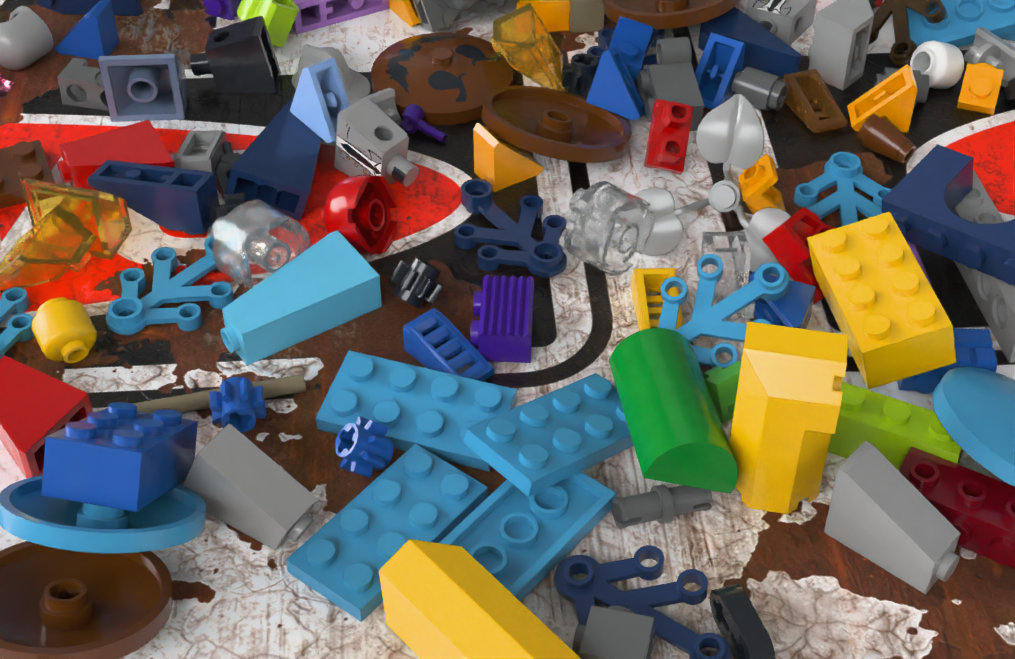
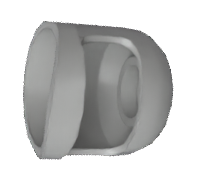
M21 5L10 13L9 21L0 23V65L9 70H23L53 48V38L48 26L35 12L26 6Z

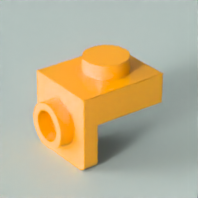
M967 63L957 108L993 115L1004 70L997 69L987 63Z
M765 154L754 166L744 169L742 174L738 176L743 201L746 202L747 207L753 214L764 208H779L786 211L781 192L773 186L778 181L774 160L768 154Z

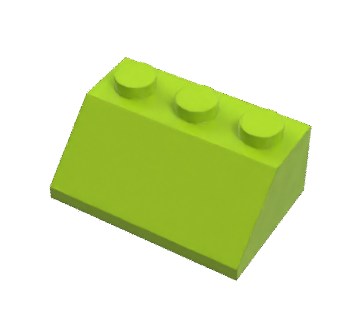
M842 382L841 407L835 434H831L828 448L829 453L848 458L864 441H867L874 445L898 471L911 447L959 464L964 450L945 430L935 411Z

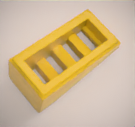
M640 268L633 270L630 286L639 331L658 328L660 319H649V316H661L662 307H648L647 304H663L662 295L646 296V293H661L662 283L667 278L676 277L675 268ZM678 287L669 288L666 293L672 297L678 296ZM681 305L679 306L676 329L684 325Z

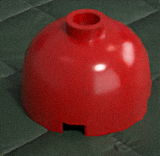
M364 174L346 178L336 184L330 191L322 212L323 223L328 234L338 230L360 255L371 256L385 253L392 244L397 230V221H391L390 208H397L396 198L390 184L382 176Z

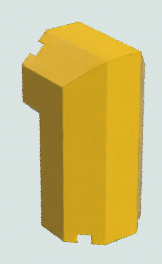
M747 321L729 445L738 467V479L735 488L741 493V501L748 508L789 514L798 509L800 501L808 498V502L818 497L831 434H835L843 394L841 392L842 377H845L848 335Z
M409 539L379 570L386 624L421 659H581L462 546Z

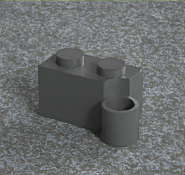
M688 37L658 39L656 43L658 64L644 65L643 71H638L637 74L639 92L645 93L646 118L647 120L652 119L654 102L657 99L686 104L694 107L690 131H697L702 119L704 103L691 63L692 51L690 40Z

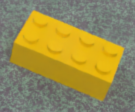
M890 212L807 237L814 276L841 333L848 335V348L868 390L957 363L953 325Z

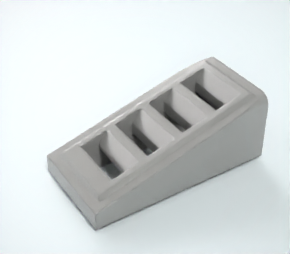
M190 131L173 159L175 168L215 173L219 158L223 155L222 144L227 139L226 131Z

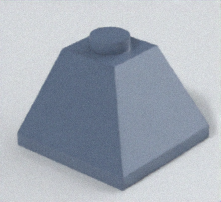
M176 54L99 56L98 62L111 122L185 120L189 93L184 64Z

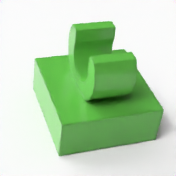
M737 361L724 369L720 366H715L703 373L718 416L723 424L733 418L741 361Z

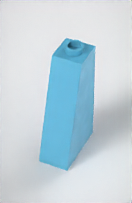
M338 230L331 232L224 307L222 313L225 328L220 330L222 340L230 353L236 351L244 363L250 365L382 307L380 275Z

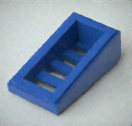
M430 309L404 326V350L427 369L479 381H485L494 375V368L437 309ZM456 355V356H455L454 358H452L451 360L446 361V360L449 359L450 357ZM465 365L470 366V368L460 374L456 372Z

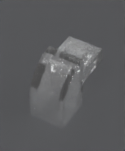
M744 231L703 232L701 257L705 254H715L723 262V276L717 281L712 306L749 283L751 250ZM708 264L702 270L706 273H714L718 267ZM755 301L725 321L754 318Z

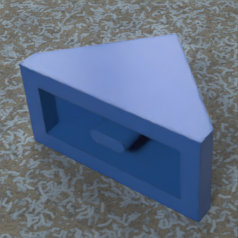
M100 0L69 30L54 50L62 55L97 60L99 56H109L119 43L111 0Z
M711 32L695 72L704 108L713 110L735 94V92H732V83L737 72L743 70L745 43Z
M618 46L602 53L586 103L634 121L645 115V104Z
M755 272L750 273L749 282L754 280ZM766 274L763 277V279L767 282L773 283L776 282L779 279V277ZM789 280L788 291L781 299L767 301L759 298L747 307L756 319H765L772 325L806 329L811 318L816 286Z

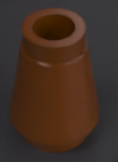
M871 115L864 122L857 135V138L863 142L862 146L864 148L898 161L902 165L910 160L916 150V145L911 143L886 116Z

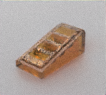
M817 69L784 75L782 81L789 84L785 103L813 133L846 127L848 121ZM817 109H821V110H822V111H819V112H814V110H817ZM825 117H828V118H829V119H825V120H819L820 118H825Z

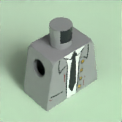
M748 0L746 15L790 46L813 24L817 0Z
M363 97L338 113L334 168L350 177L364 174L382 176L390 185L397 180L404 186L412 184L419 173V167L407 159L409 144L407 133L368 98Z

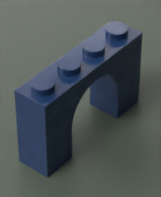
M937 144L882 199V214L886 212L892 214L907 242L1015 286V219L997 224H980L967 221L955 215L952 210L973 189L974 158Z

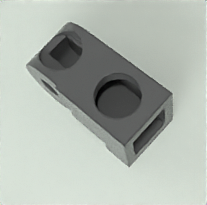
M73 57L57 77L62 104L109 111L100 68L87 66V60Z

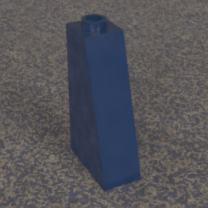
M292 97L235 161L224 195L244 192L245 201L256 200L258 209L300 221L310 194L322 138L290 112L294 99Z

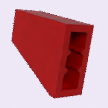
M149 120L59 145L63 160L57 162L61 179L64 184L71 183L77 197L107 196L89 186L87 179L106 160L175 168L172 157Z
M4 355L0 359V440L26 479L43 475L46 436L65 428L69 422H78L87 418L88 413L93 412L89 394Z

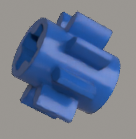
M245 377L224 379L220 385V392L210 391L209 393L213 424L221 423L224 428L230 423L238 431L244 433L253 429L256 424V418H266L263 387H254L253 383Z
M361 416L357 418L356 424L348 423L343 426L335 440L336 454L343 458L340 468L367 478L371 477L373 470L379 471L384 469L393 455V442L390 438L385 437L389 427Z

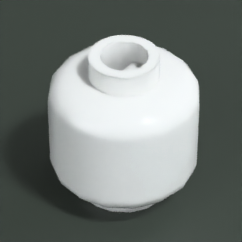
M935 40L927 41L919 45L913 52L910 67L912 70H920L921 74L929 75V88L948 89L954 86L961 78L964 71V57L962 52L952 44Z

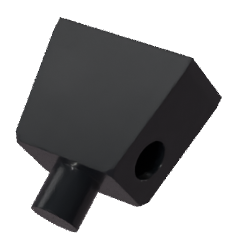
M257 16L211 31L205 46V53L191 54L190 56L193 74L195 76L212 74L217 89L222 93H277L281 71L263 16Z

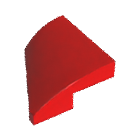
M803 207L762 240L794 281L816 286L814 305L822 300L824 295L813 273L807 237L836 229V227L824 224L818 215Z

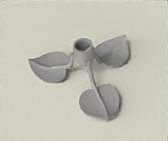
M736 94L711 110L700 122L696 134L697 147L701 155L708 162L714 164L724 163V180L715 183L711 187L709 198L675 209L674 197L667 189L655 187L636 193L624 204L617 216L614 227V235L617 240L645 255H664L676 248L682 239L684 228L677 216L711 205L719 212L734 210L740 224L745 228L737 233L732 240L733 253L743 267L755 272L759 266L765 263L773 262L781 265L762 239L791 217V215L779 208H764L757 211L749 222L746 219L744 207L741 205L743 197L740 184L734 180V175L731 173V165L740 169H748L754 166L760 159L764 148V131L757 111L744 95Z

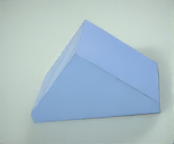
M334 57L302 70L290 108L292 114L327 143L336 141L338 113L350 106Z

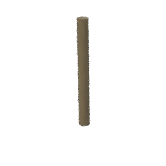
M304 374L253 382L254 387H263L264 399L306 391ZM220 388L132 404L137 405V411L152 414L153 411L162 409L175 410L181 413L210 408V391L220 392Z

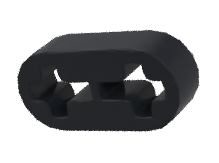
M737 583L712 590L710 593V606L713 618L723 638L728 642L734 659H776L772 640L742 586Z

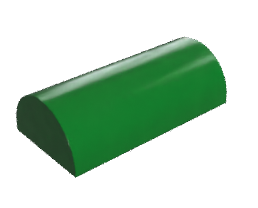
M666 328L644 329L625 338L612 352L609 364L643 478L717 492L732 493L738 479L737 463L689 340L679 332Z

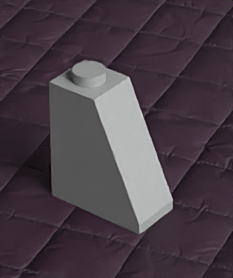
M230 423L197 453L183 484V487L196 492L204 499L206 513L275 551L288 537L293 542H296L314 521L308 514L318 498Z
M864 441L838 468L824 533L926 594L938 579L946 582L956 569L960 556L954 552L961 533L874 445Z

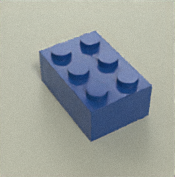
M125 402L110 403L108 408L100 412L88 413L87 418L78 422H69L65 428L46 436L41 495L138 512L186 480L195 459L198 421L182 419V413L175 410H155L153 414L137 411V405Z

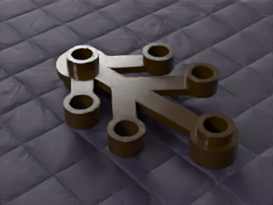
M869 0L872 11L875 8L876 0ZM884 0L874 14L869 44L877 39L879 30L892 15L895 43L891 48L890 58L897 68H902L907 64L910 66L911 57L918 46L910 38L907 8L923 15L929 23L935 24L942 21L946 16V8L940 0ZM939 8L936 13L930 14L933 9Z

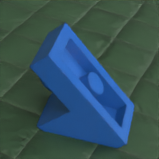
M619 17L609 49L618 46L633 80L637 81L638 71H641L645 52L654 28L632 19Z

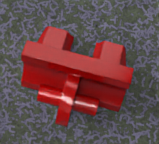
M657 99L654 102L644 167L663 169L679 175L683 173L694 107Z

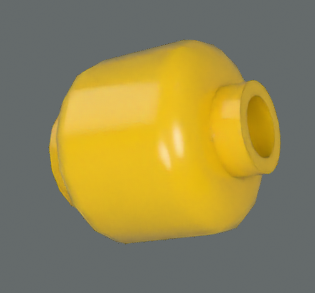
M64 297L50 299L39 307L37 314L32 320L31 328L43 354L47 359L55 362L76 363L81 361L88 355L89 350H91L97 339V331L85 307L76 300Z

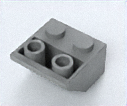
M836 0L816 14L813 21V28L815 29L813 43L808 52V58L810 59L808 75L842 91L863 76L874 13L869 0Z

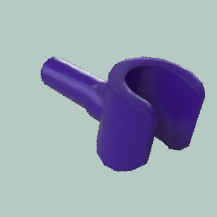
M409 104L402 113L405 118L401 122V128L406 133L411 134L419 130L442 143L446 140L447 134L423 121L425 113L420 106Z

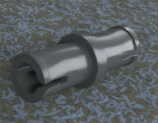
M663 484L656 485L647 493L614 498L612 500V515L619 529L655 520L660 524H665L673 521L674 516L710 510L712 508L710 503L713 502L711 490L684 485L670 488Z

